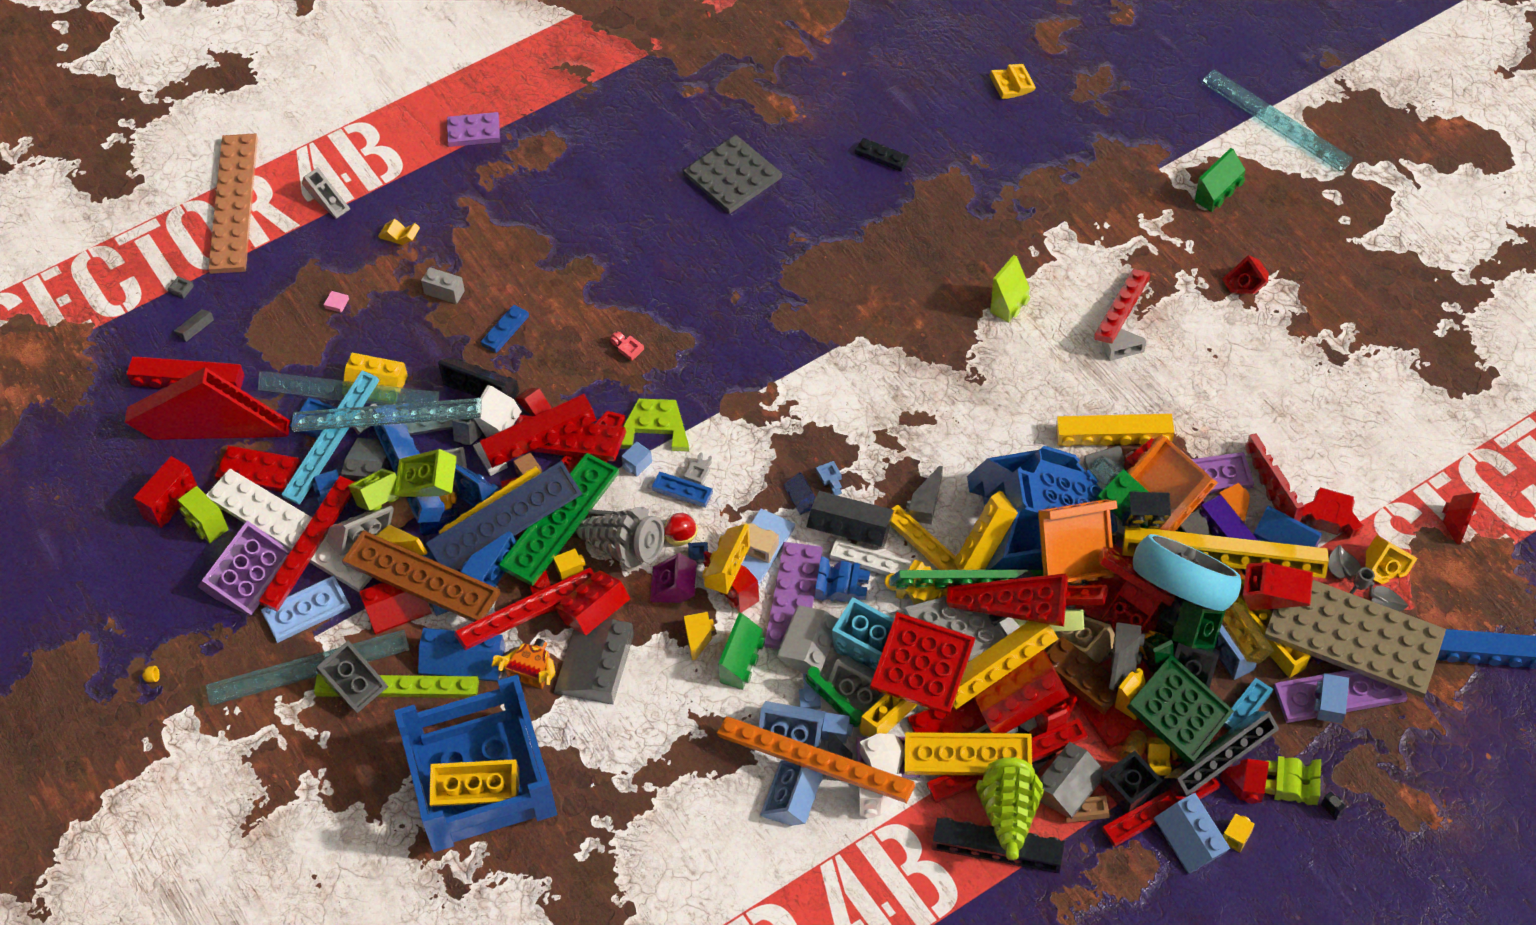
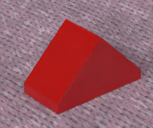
M529 388L515 398V401L531 416H536L552 408L539 388Z

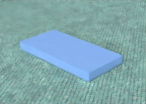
M763 509L759 510L752 523L762 529L772 530L778 534L779 546L770 563L748 555L745 556L741 565L747 567L758 580V585H760L783 548L784 542L788 540L795 528V523Z
M333 575L287 597L278 612L267 607L261 609L277 643L351 607Z

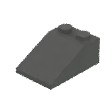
M357 438L345 458L341 476L356 482L380 469L388 470L390 462L380 440Z
M1116 623L1111 655L1109 689L1114 690L1126 679L1130 672H1135L1136 664L1141 663L1142 652H1139V646L1144 645L1145 634H1141V626Z
M349 640L315 669L356 714L388 687Z

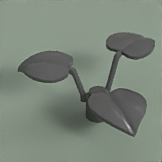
M1338 545L1332 551L1329 557L1328 569L1337 579H1344L1346 577L1348 580L1354 578V587L1349 593L1353 594L1357 589L1365 590L1369 587V595L1373 597L1372 602L1399 612L1408 607V604L1391 589L1384 586H1376L1373 589L1375 584L1372 582L1375 578L1374 572L1367 567L1361 568L1357 559L1346 552L1341 545Z

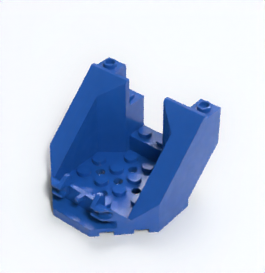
M1043 446L1039 450L987 458L967 476L969 492L982 496L984 506L988 503L991 496L998 491H1002L1018 512L985 570H1043L1038 510L1098 501L1096 497L1103 491L1097 484L1099 481L1089 470L1085 471L1078 463L1080 459L1075 454ZM1110 511L1113 535L1118 530L1116 515Z

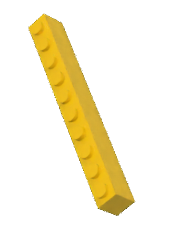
M1125 526L1122 555L1134 556L1138 544L1146 536L1154 534L1190 546L1215 558L1230 568L1246 569L1247 564L1269 562L1313 572V577L1326 578L1329 563L1327 548L1149 528H1128V526Z

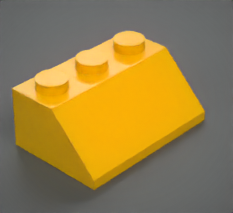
M351 353L345 367L342 394H347L363 370L378 377L380 380L367 400L396 405L408 377L405 364Z
M743 524L727 528L725 534L720 536L718 548L711 554V563L709 567H705L702 574L706 588L728 594L750 548L749 525Z

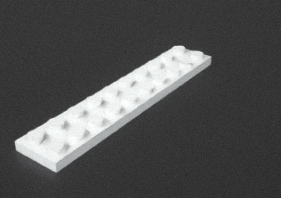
M229 469L206 494L219 508L244 523L248 520L290 551L312 519L309 515L232 469ZM327 534L310 560V563L331 576L334 575L336 579L354 590L362 591L372 577L343 565L342 560L346 554L340 556L328 544Z

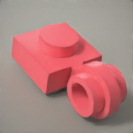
M619 331L611 335L610 342L615 347H618V351L631 361L644 350V345L632 336L625 340L624 335Z

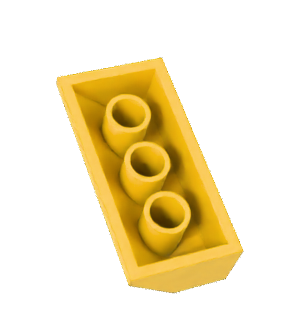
M998 491L991 496L969 536L965 539L960 552L956 555L954 563L959 570H985L1016 518L1018 512L1002 491Z
M516 760L431 764L430 806L496 803L518 796L519 766Z

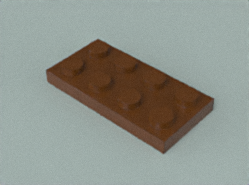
M1063 636L1046 653L1062 683L1105 715L1116 702L1120 687L1118 685L1114 690L1109 689L1110 673Z

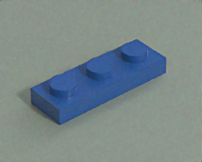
M513 305L482 339L481 345L497 353L526 321L529 313Z
M660 471L652 485V491L705 508L713 494V488Z

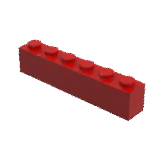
M132 356L127 371L131 385L165 388L204 367L241 389L245 375L241 364Z
M582 394L481 440L480 443L491 467L494 468L597 420L585 394Z

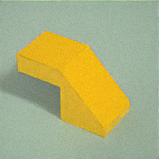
M393 219L384 225L378 237L404 245L413 240L420 227L414 223L405 228L396 219Z
M1147 737L1148 765L1157 775L1167 776L1171 773L1169 762L1170 747L1161 738Z

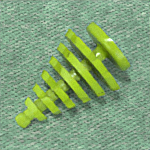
M1005 757L997 759L987 766L983 780H978L976 789L988 818H990L991 825L995 826L994 832L997 839H999L1001 847L1006 850L1007 859L1016 860L1019 857V850L1023 847L1025 838L1028 835L1036 810L1044 794V789H1042L1043 784L1035 774V770L1030 763L1019 758Z

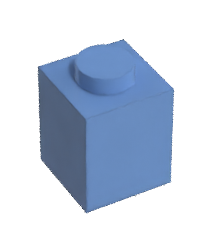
M636 442L621 456L624 470L635 476L642 473L652 463L651 451L639 442Z
M825 712L822 740L828 741V733H833L842 743L846 744L848 736L852 737L853 732L850 716Z

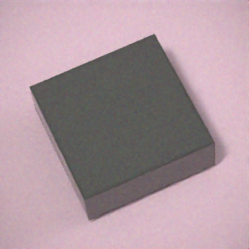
M177 276L168 287V292L184 299L194 285L193 282Z

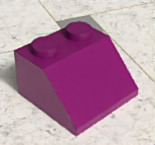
M677 553L653 566L650 601L682 603L695 595L697 562Z

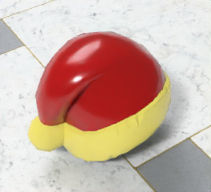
M683 512L673 514L663 526L664 539L674 546H683L692 542L698 530L694 519Z

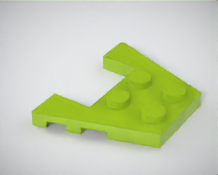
M639 398L624 425L626 434L620 449H629L633 446L635 433L673 434L672 451L689 452V443L677 401Z

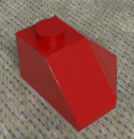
M1248 255L1222 280L1231 293L1256 294L1268 283L1269 273L1259 259Z
M1481 493L1455 495L1450 503H1445L1442 511L1445 514L1443 523L1456 544L1460 545Z
M1068 692L1070 695L1068 698L1036 715L1035 721L1038 729L1045 733L1066 724L1075 706L1077 697Z
M1240 760L1239 765H1230L1220 773V779L1239 800L1250 804L1261 803L1265 793L1269 761Z

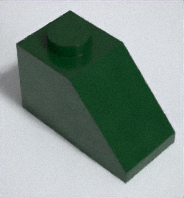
M1160 633L1144 639L1142 647L1150 664L1160 667L1170 655L1174 657L1171 639Z

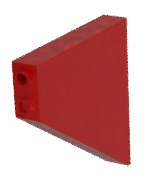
M206 367L128 406L124 422L153 440L287 437L290 427L289 419Z

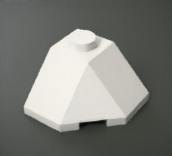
M878 733L860 741L859 753L866 765L891 774H899L905 758V748L897 734Z

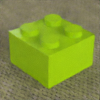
M380 469L348 485L357 506L369 511H376L382 508V504L386 502L391 503L399 499V497L394 496L397 476L395 472Z
M198 486L178 499L181 506L179 510L186 517L184 518L185 523L190 528L194 527L196 529L195 532L202 540L205 538L209 543H212L229 530L220 508Z

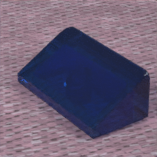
M799 472L783 485L799 514L802 515L811 510L816 497L803 474Z
M458 509L444 510L439 522L420 523L422 535L439 533L438 531L445 525L459 518Z

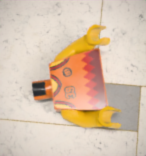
M540 638L536 639L533 646L524 643L505 656H494L491 665L492 667L499 666L498 670L500 671L505 667L507 677L518 674L520 682L543 689L545 682H547V685H550V680L555 676L554 661L550 658L549 652L545 650L547 642Z

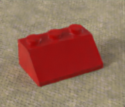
M384 582L359 591L375 635L432 614L427 601Z

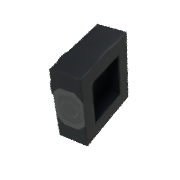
M1331 791L1324 796L1321 806L1335 820L1343 815L1346 808L1343 800L1339 796H1335Z

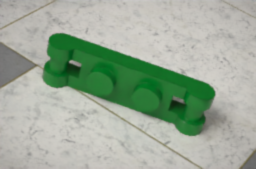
M815 666L810 667L805 676L806 683L839 715L850 716V724H853V727H859L861 716L864 715V712L853 708L847 697L841 696L831 682L825 681L820 676L819 668Z

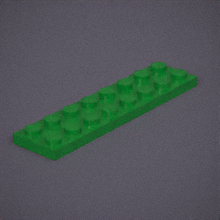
M586 453L570 473L582 495L528 527L501 561L499 568L533 586L579 527L581 521L589 514V510L595 506L618 476L619 469Z
M899 570L889 578L890 586H896V589H907L908 586H916V589H927L928 586H935V589H946L947 586L1010 580L1028 570ZM1031 570L1035 577L1044 576L1043 570Z

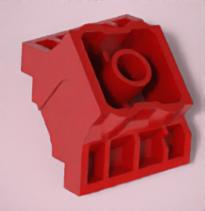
M1320 487L1316 490L1313 501L1304 504L1305 507L1300 522L1305 523L1308 521L1313 529L1335 535L1345 532L1350 539L1359 535L1363 528V525L1353 513L1354 496Z

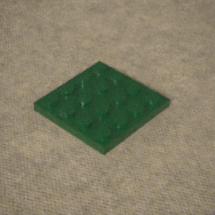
M1172 655L1166 659L1126 706L1187 763L1196 760L1234 712Z

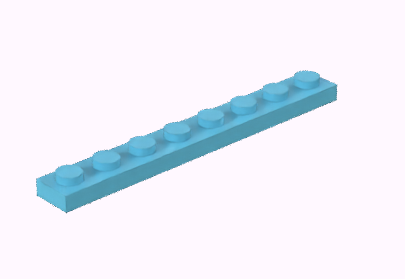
M363 370L360 372L283 491L282 496L298 505L301 504L315 482L314 476L320 474L380 381L378 377Z

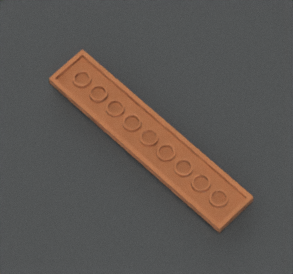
M257 133L222 135L209 259L210 274L246 272L258 143Z

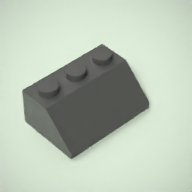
M1069 742L1040 778L1043 784L1042 789H1044L1040 803L1072 819L1085 803V800L1100 784L1102 774L1105 772L1104 769L1087 750Z

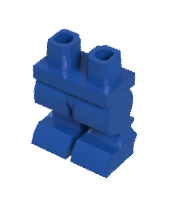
M821 556L815 588V599L821 601L826 599L833 601L836 599L837 601L848 603L852 597L857 600H866L868 587L857 586V583L868 584L870 571L860 569L859 563L852 564L846 561H840L833 567L830 566L829 559Z

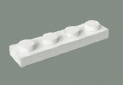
M836 539L830 553V559L846 561L852 564L859 563L862 569L886 576L899 570H908L911 566L910 560Z

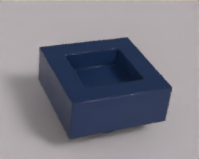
M708 542L688 543L689 558L697 563H703V552L708 551Z

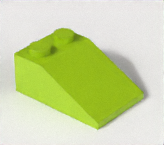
M1015 255L1010 258L993 278L990 313L1008 323L1013 317L1016 318L1021 307L1023 305L1026 306L1030 300V287Z
M436 449L399 459L394 496L432 497L451 494L457 456L441 449Z

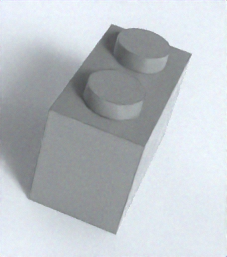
M430 267L421 280L424 294L455 304L458 303L465 291L462 277Z

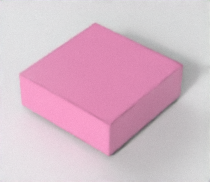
M331 291L324 303V307L341 313L349 297L348 295Z

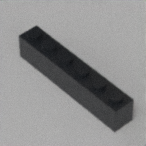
M1255 711L1204 748L1194 762H1185L1164 777L1174 796L1188 797L1277 732L1279 728L1270 711Z
M944 817L942 819L937 818L932 850L1060 874L1065 841H1061L1056 837L1044 838L1034 833H1028L1023 847L1019 850V857L1016 860H1009L1006 857V850L1001 847L999 839H997L994 826H979L973 822H958Z

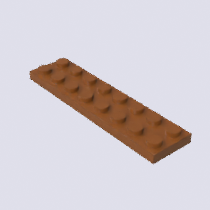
M364 530L342 560L343 565L472 622L486 617L500 595V589Z

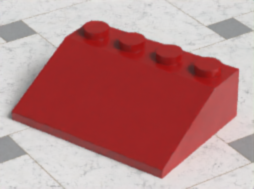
M1043 649L976 695L975 699L990 730L993 733H1007L1068 698L1070 695Z

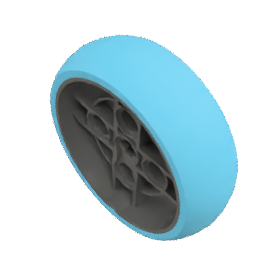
M1154 534L1146 536L1136 547L1133 556L1134 570L1146 580L1180 598L1209 609L1224 611L1239 596L1241 589L1240 575L1229 566L1201 551L1175 540Z

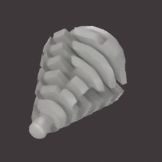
M635 507L633 509L612 512L613 514L583 519L574 532L582 540L587 541L590 545L595 546L629 568L641 565L640 561L645 563L654 562L659 557L664 543L663 523L658 517L649 516V511L645 507Z

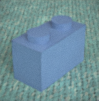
M1324 673L1322 680L1317 681L1316 693H1319V699L1316 698L1314 711H1317L1318 720L1342 724L1346 715L1349 678Z

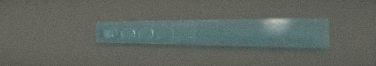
M1214 69L1203 78L1205 85L1338 171L1342 172L1352 163L1353 157Z
M259 371L258 390L343 400L354 382ZM376 385L365 403L438 411L439 392Z
M481 398L300 411L293 412L291 427L293 432L481 418L482 400Z
M405 630L352 644L367 662L410 650ZM338 648L207 684L206 689L209 703L212 706L316 677L318 674L315 670L316 667Z

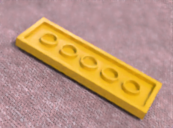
M905 732V775H985V769L990 763L1005 757L1019 758L1032 765L1031 734Z

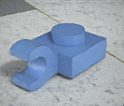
M832 461L816 467V472L823 485L830 484L834 495L842 494L840 490L842 486L839 482L842 479V475L835 462Z
M804 673V689H799L800 707L814 710L821 709L820 695L806 683L805 676L807 673Z

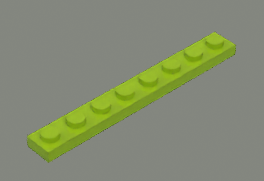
M317 674L314 689L315 696L340 697ZM379 675L388 687L377 697L469 698L478 694L479 678L478 676Z

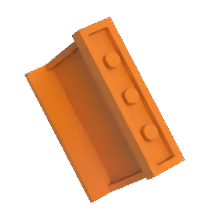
M1163 435L1155 438L1148 451L1140 455L1135 466L1127 470L1148 492L1170 493L1171 516L1158 530L1176 531L1218 483Z
M1104 499L1038 510L1044 576L1066 573L1069 584L1082 583L1081 580L1084 579L1086 581H1096L1100 576L1102 578L1115 577L1114 574L1116 573L1100 564L1099 553L1103 547L1107 549L1113 548L1110 510L1117 509L1116 500Z

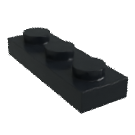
M865 138L860 141L855 149V154L900 172L903 171L910 160V156Z

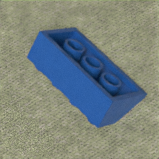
M423 628L419 644V675L478 676L479 680L498 682L497 680H499L500 676L499 666L492 667L491 665L494 656H504L505 643L503 635L499 634L472 648L464 650L455 637L454 630Z

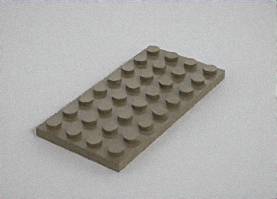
M1313 580L1310 606L1274 609L1263 638L1424 698L1446 629Z

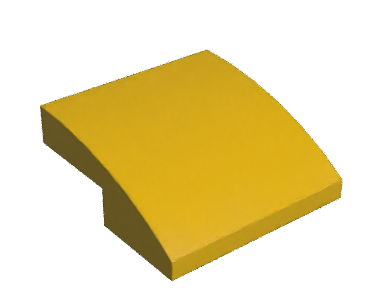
M1023 64L1008 65L1006 70H991L989 74L1001 99L1021 96L1036 89Z

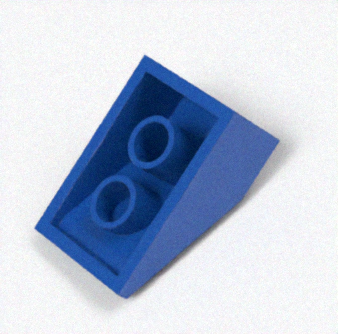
M456 464L454 484L457 495L471 506L475 507L478 503L492 496L494 492L500 490L495 484L488 483L482 475L475 474L471 470Z
M506 532L471 555L469 560L465 561L462 565L461 573L496 587L505 571L499 568V564L516 543L512 532Z

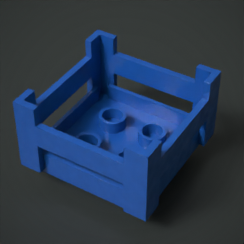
M518 674L497 680L500 689L417 712L414 704L394 710L418 800L421 819L433 853L454 847L453 842L533 818L540 821L558 815ZM502 704L505 707V711L426 734L423 731V727ZM498 760L517 761L519 766L518 796L496 803L430 806L431 764Z

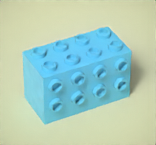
M852 597L832 629L833 648L838 654L842 656L847 655L876 671L894 619Z

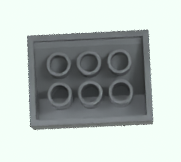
M614 619L604 620L586 636L573 629L554 693L613 705L634 636L632 623Z

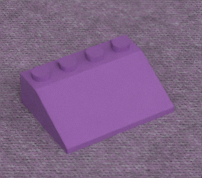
M247 520L200 582L198 588L214 599L251 616L260 604V598L291 551Z

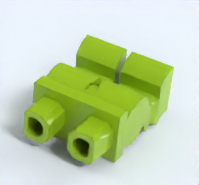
M1278 756L1277 761H1269L1267 775H1274L1275 780H1266L1265 793L1273 794L1274 800H1296L1298 803L1305 802L1307 805H1318L1321 783V759L1312 760L1309 766H1304L1299 758Z

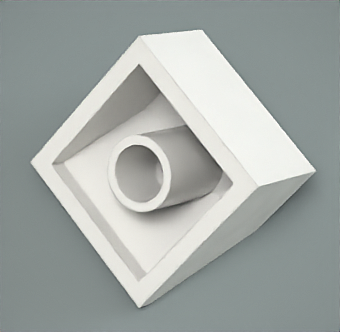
M487 385L471 415L487 438L514 426L521 410L514 399Z
M859 787L860 817L875 818L876 816H881L896 801L895 799Z

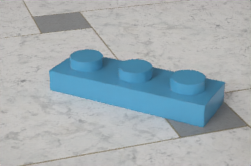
M1255 678L1231 708L1234 712L1223 724V727L1230 730L1255 711H1258L1272 694L1273 689Z

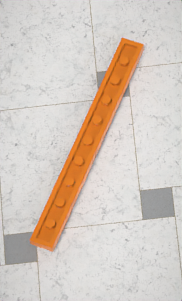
M726 716L717 732L720 738L906 804L915 788V782L728 716Z

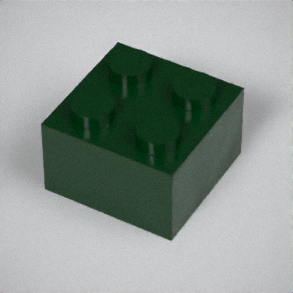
M1183 601L1179 608L1177 623L1173 629L1172 640L1190 648L1214 649L1226 610H1213L1190 601Z

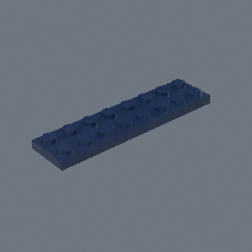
M560 461L426 544L438 563L458 571L462 568L464 562L469 560L471 555L506 532L510 531L513 536L517 535L581 496L582 492L564 463Z

